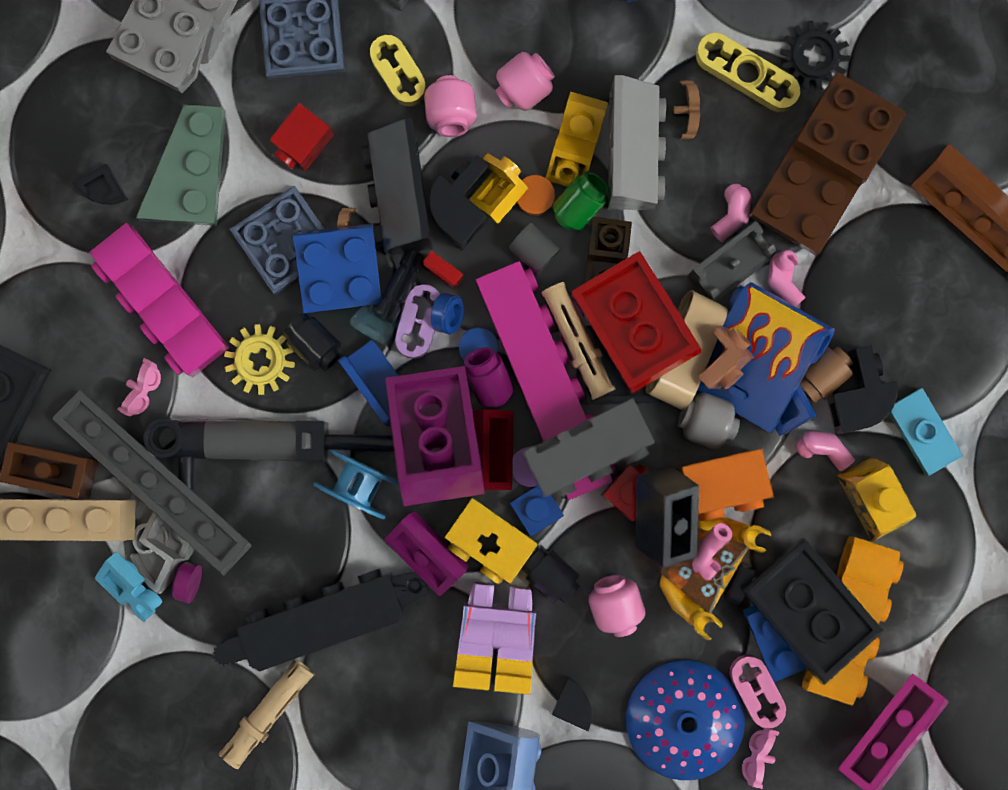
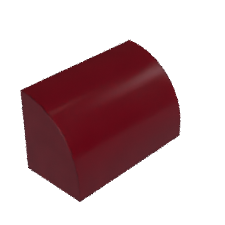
M472 410L484 490H512L513 411Z

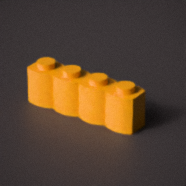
M849 536L840 559L837 577L878 624L880 621L885 622L892 605V600L887 598L892 583H898L903 571L904 563L899 560L901 552ZM877 637L825 685L820 684L813 674L806 669L802 688L853 706L856 698L861 699L865 693L868 676L863 675L868 659L874 660L878 652L880 638Z

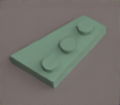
M183 106L136 219L139 221L217 226L226 113L223 107Z

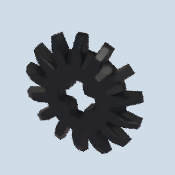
M808 21L807 32H803L799 25L795 26L794 30L797 38L793 39L788 35L784 38V41L791 46V49H780V55L789 57L791 60L781 64L782 69L794 68L795 72L792 76L795 79L800 75L803 76V89H807L810 80H814L817 90H822V79L825 78L830 83L833 78V72H839L844 75L847 71L838 65L839 62L850 61V55H841L840 50L849 46L848 42H836L835 39L841 33L839 29H836L831 35L826 33L829 24L823 21L820 30H815L814 21ZM814 46H818L821 48L820 54L825 57V61H818L815 66H811L808 64L809 58L804 55V51H811Z

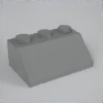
M623 75L614 76L609 94L608 187L610 193L608 194L607 210H655L658 200H664L665 176H658V161L665 160L666 139L665 137H659V122H665L666 98H659L658 85Z

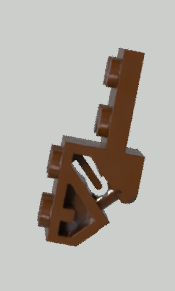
M837 72L817 101L808 121H805L749 217L813 255L818 256L858 188L869 178L907 112Z

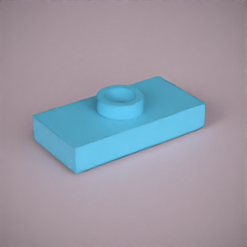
M919 388L895 402L889 415L925 476L932 475L963 456L923 388Z

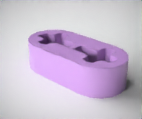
M422 284L414 287L409 292L404 305L395 342L397 349L407 358L417 359L423 357L428 353L433 341L435 330L431 325L432 308L426 309L423 320L417 319L419 307L413 303L415 297L422 298L424 293H429L430 300L433 303L435 302L440 293L430 285ZM415 324L421 325L419 337L425 340L423 347L416 346L414 351H408V344L403 341L404 335L410 336L413 333Z

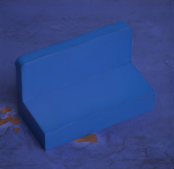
M372 339L349 357L343 356L338 361L383 424L388 427L391 425L385 378L399 375Z

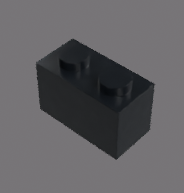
M666 466L636 476L635 547L662 568L697 557L699 485L672 466Z

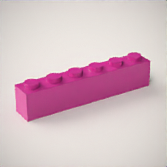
M520 261L476 279V285L542 441L545 442L593 418L592 413L585 415L579 401L585 399L577 377L569 379L564 364L570 361L562 341L554 343L548 328L554 326L546 304L539 306L533 292L539 290L531 268L523 270ZM613 463V464L610 465V467H611V469H612L613 472H616V469H615V466H614V463ZM610 474L593 482L587 476L575 482L576 490L565 496L567 500H571L613 482Z

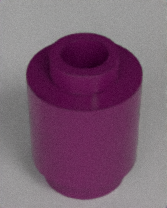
M489 347L478 348L469 353L464 360L466 376L478 403L485 407L502 406L513 394L514 385L501 356Z

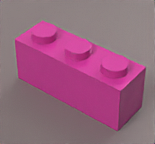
M912 673L838 770L863 790H881L949 701Z

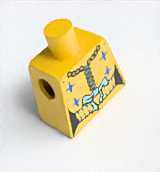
M870 457L836 475L871 542L908 524L916 517L910 501L889 464Z

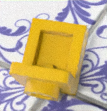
M487 153L483 160L489 164V168L493 172L469 200L482 210L489 219L498 224L527 191L528 187L518 177L521 170L514 162L505 156L499 160Z

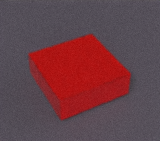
M430 251L423 261L425 270L453 290L457 289L464 280L463 273L433 251Z

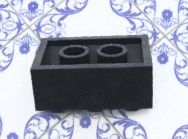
M412 118L403 119L367 133L369 145L362 146L365 170L372 169L374 184L367 185L371 208L378 207L380 223H373L375 242L377 247L384 246L387 256L404 254L407 250L418 252L433 249L416 131Z

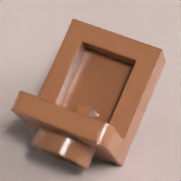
M718 326L713 333L727 350L699 378L709 389H720L721 387L728 389L743 376L741 369L754 356L747 349L750 346V342L737 328L733 327L730 330L728 327Z

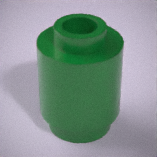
M586 171L582 176H576L553 203L556 221L568 230H582L607 202L606 196L610 193L608 185L602 178L590 171Z

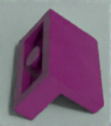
M416 512L409 513L384 539L439 597L468 569V564L448 550L449 545Z

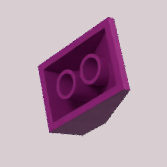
M465 366L385 378L398 479L404 506L485 494Z

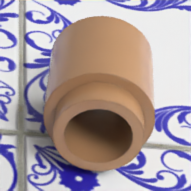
M837 346L832 350L827 347L819 360L810 364L800 382L806 397L814 404L821 398L826 400L853 375L849 368L853 361L841 348Z

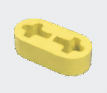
M383 35L374 40L370 47V57L375 69L393 98L403 106L412 107L419 104L424 99L426 83L403 43L392 35ZM387 46L389 50L397 49L394 56L398 66L394 69L387 59L379 60L382 56L380 50L382 47ZM402 73L410 83L418 82L415 85L416 93L412 96L407 92L401 94L398 92L402 89L401 81L398 77Z

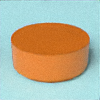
M531 175L524 178L522 181L528 189L516 202L522 212L530 216L545 214L554 203L555 191L553 185L548 179L539 175Z

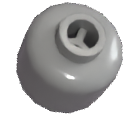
M706 392L698 393L686 409L681 410L678 419V427L682 428L683 436L687 441L714 450L719 449L726 440L732 442L740 425V420L735 418V407L732 402Z

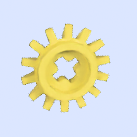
M255 324V334L251 336L246 328L240 330L244 337L243 341L239 342L233 337L229 341L237 348L235 352L225 351L224 357L234 359V364L225 366L226 372L237 371L238 375L232 380L234 385L242 380L247 382L243 390L244 392L249 393L253 385H258V395H264L265 384L268 383L275 392L279 390L275 381L278 376L286 382L290 379L282 370L284 367H295V362L285 361V356L294 353L291 348L283 349L281 347L286 341L283 335L277 340L273 338L276 328L270 326L267 335L262 334L260 324ZM261 349L267 350L266 357L271 360L269 367L261 366L259 371L253 369L254 362L249 360L250 354H258Z

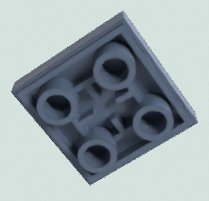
M259 0L267 79L345 72L338 0Z
M294 185L232 227L230 231L273 294L277 295L299 280L293 233L323 230L324 228Z

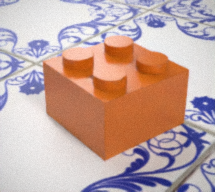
M762 449L750 450L675 468L699 485L698 520L701 521L725 516L723 509L734 506V510L740 512L765 507L763 499L774 497Z

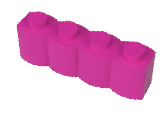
M126 222L89 252L95 260L91 264L93 270L105 283L110 280L113 281L120 291L115 295L119 303L128 313L131 314L136 311L144 321L140 326L141 330L153 344L160 341L169 352L164 358L178 375L185 372L188 376L194 377L229 349L224 339L205 318L200 309L133 226Z

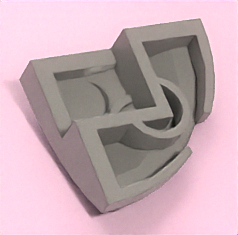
M130 492L128 500H136L135 540H132L137 550V553H132L130 558L137 567L138 573L145 578L144 582L154 592L161 594L174 580L181 564L189 560L195 549L133 492Z

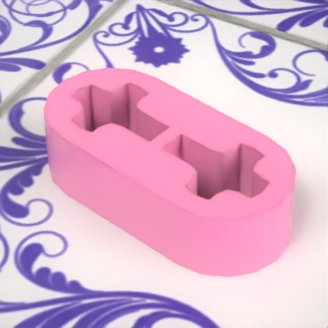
M752 655L737 657L730 666L729 675L749 716L757 725L763 728L777 727L786 716V706L766 666L761 660ZM746 663L751 668L758 667L754 678L759 687L755 689L751 687L747 680L742 679L739 681L738 676L743 673L741 666ZM760 694H763L770 704L776 702L777 706L772 709L774 716L771 719L764 715H757V712L762 709L757 698Z

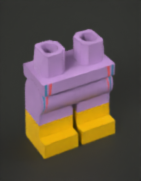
M474 582L469 595V601L464 603L453 687L489 690L493 649H498L494 691L530 695L536 610L532 609L531 588L510 586L508 606L492 605L494 584Z

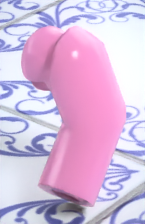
M737 183L728 186L724 192L726 202H728L727 215L710 227L714 236L721 243L749 221L752 196L747 188Z
M782 250L780 253L774 254L770 261L768 285L779 298L796 307L806 298L792 283L794 266L798 264V258L793 251Z
M809 431L803 434V438L797 440L796 450L802 457L810 458L813 454L827 455L840 472L855 462V458L833 433Z
M716 524L701 539L697 549V557L692 561L695 574L698 572L704 580H711L721 569L720 564L712 557L732 538V531L726 524Z

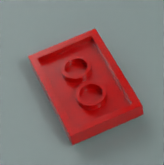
M641 251L571 291L631 393L636 392L702 353L700 345Z

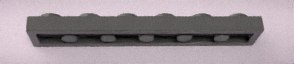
M81 390L52 418L223 576L252 546Z

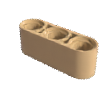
M690 290L684 296L677 310L700 345L702 353L646 385L647 394L680 410H684L690 405L701 382L699 376L705 371L718 340L713 331L718 326L723 327L728 312L727 307L693 290Z

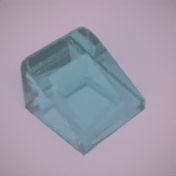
M362 306L351 318L350 326L379 344L387 345L399 325V320L396 318L391 324L384 322L375 316L376 306Z

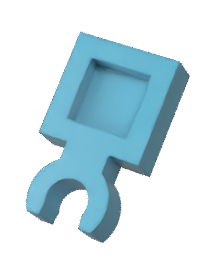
M117 551L104 562L94 578L122 606L126 602L129 603L134 614L143 622L150 618L156 612L155 609L163 602L155 592L146 589L142 585L145 578L138 573L137 567L132 562L125 560Z

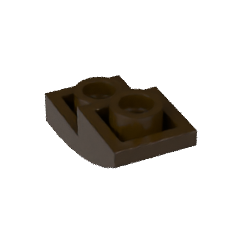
M593 217L584 283L628 258L631 221Z

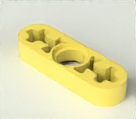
M710 33L700 41L696 50V60L699 66L774 112H785L792 108L798 100L800 86L792 75L721 33ZM715 44L722 47L720 50L721 56L730 60L733 53L738 56L734 60L729 72L724 70L728 62L721 57H716L714 61L707 58L709 51L705 47L713 48ZM742 63L753 64L758 70V79L751 83L743 82L737 75V67ZM766 73L772 76L768 81L769 85L774 88H779L781 84L788 87L786 94L791 97L790 99L784 97L781 101H777L774 98L775 90L767 85L762 92L757 90L765 79Z

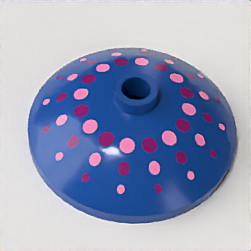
M674 660L653 668L636 684L628 700L625 722L629 741L637 756L646 766L664 777L689 781L714 774L733 758L743 738L745 714L736 688L720 671L699 661ZM692 717L695 719V726L692 730L685 731L681 728V722L684 718Z

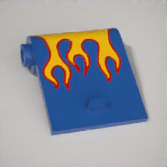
M750 282L745 287L740 285L732 294L729 301V306L732 308L726 317L723 327H728L730 330L733 327L737 328L750 342V346L747 349L754 358L741 369L743 376L730 388L709 389L701 380L697 390L732 402L735 407V413L765 431L773 433L810 364L817 362L827 349L833 337L834 328ZM719 339L716 342L706 369L727 350Z

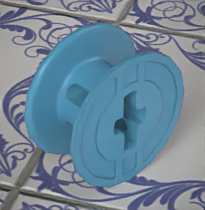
M330 449L333 455L346 461L334 489L315 482L313 485L362 511L386 519L385 514L374 509L370 504L383 479L400 486L399 481L354 458Z

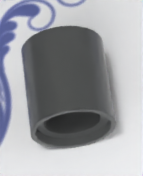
M532 222L521 231L508 247L536 275L541 273L561 250Z

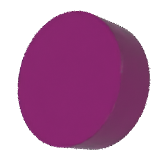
M187 561L181 564L175 575L172 587L174 600L188 604L194 600L202 578L201 565Z

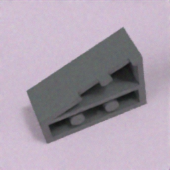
M631 399L539 445L523 451L522 454L542 495L546 497L552 494L554 500H557L575 491L574 483L587 476L593 482L612 473L610 465L625 458L627 464H630L649 455L646 447L655 442L634 399Z

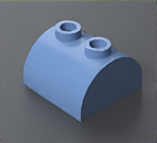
M469 721L459 790H535L533 780L536 761H538L541 755L540 735L534 731L511 725Z

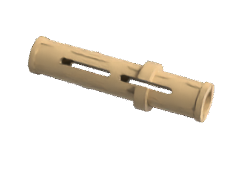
M561 282L541 293L545 297L557 326L574 360L571 361L573 368L579 369L591 393L592 400H595L614 391L615 387L612 385L600 360V357L603 356L600 348L595 349L582 319L566 290L565 283ZM562 307L565 309L566 314L578 337L574 336L568 324V321L561 309ZM579 345H582V347H583V349H584V351H585V353H586V355H587V358H588V360H589V362H590V364H591V366H592V368H593V370H594V372H595L596 375H593V374H592V371H591V369H590V367H589V365H588V363H587V360H586L585 356L583 355V353H582V351H581Z
M294 659L248 718L244 716L239 722L241 727L218 753L219 756L233 768L239 769L260 741L264 743L268 738L267 732L301 689L315 675L314 672L309 670L298 659Z

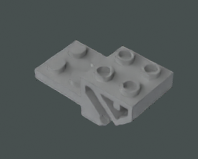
M133 0L106 52L116 61L183 93L197 79L200 64L209 63L215 55L225 35L223 28L238 0Z

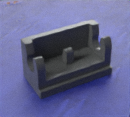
M757 221L701 262L688 274L705 297L717 302L772 259L776 248L773 243L768 244L761 235L763 229Z

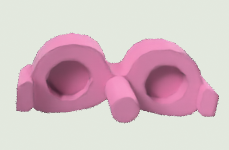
M145 358L143 359L137 382L130 379L126 383L133 391L128 394L121 407L117 409L119 412L130 417L133 414H141L147 409L150 401L147 393L155 390L161 381V374L157 369V364Z
M764 728L763 730L756 731L751 736L749 748L752 751V755L745 758L742 764V774L747 780L748 785L755 788H763L764 762L775 763V757L768 755L773 747L779 731Z

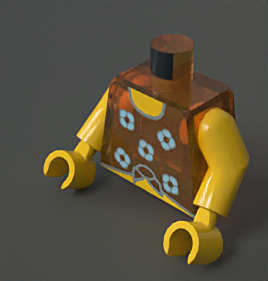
M727 517L706 521L698 520L697 549L701 539L716 524H726L732 531L731 540L712 557L721 566L717 574L711 580H704L698 572L695 574L692 567L693 559L666 568L658 566L656 571L662 575L659 586L671 609L690 625H694L695 631L704 639L712 640L704 632V627L708 622H715L722 628L721 621L711 612L748 548L761 553L766 551V549L756 546L755 538L760 533L771 536V532L756 525L750 527L747 524Z

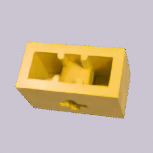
M474 498L470 500L445 536L451 542L447 548L466 562L470 556L484 565L480 572L498 585L503 579L511 584L538 545L537 542ZM492 533L498 536L496 544L500 547L498 552L489 550L487 554L480 551L482 543L478 540L480 535L489 537Z

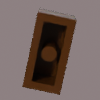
M8 442L1 469L0 482L77 499L90 498L98 461L89 457L33 445Z

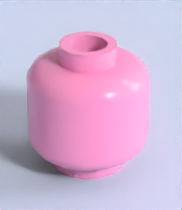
M521 52L497 71L496 77L500 86L495 91L508 108L515 104L519 109L528 111L551 93L553 89L551 80L555 76L538 53H534L531 56L527 52Z
M446 75L438 78L435 83L426 89L424 95L426 121L429 127L437 131L439 135L444 137L461 136L475 123L477 118L475 92L469 83L459 80L456 76Z
M620 574L604 577L594 584V589L589 594L588 602L598 629L605 633H614L616 637H624L634 633L637 630L636 625L645 617V607L638 585L630 579H625Z

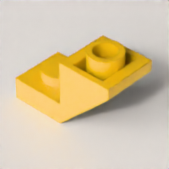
M570 92L546 179L552 183L568 187L576 176H582L589 170L608 102Z

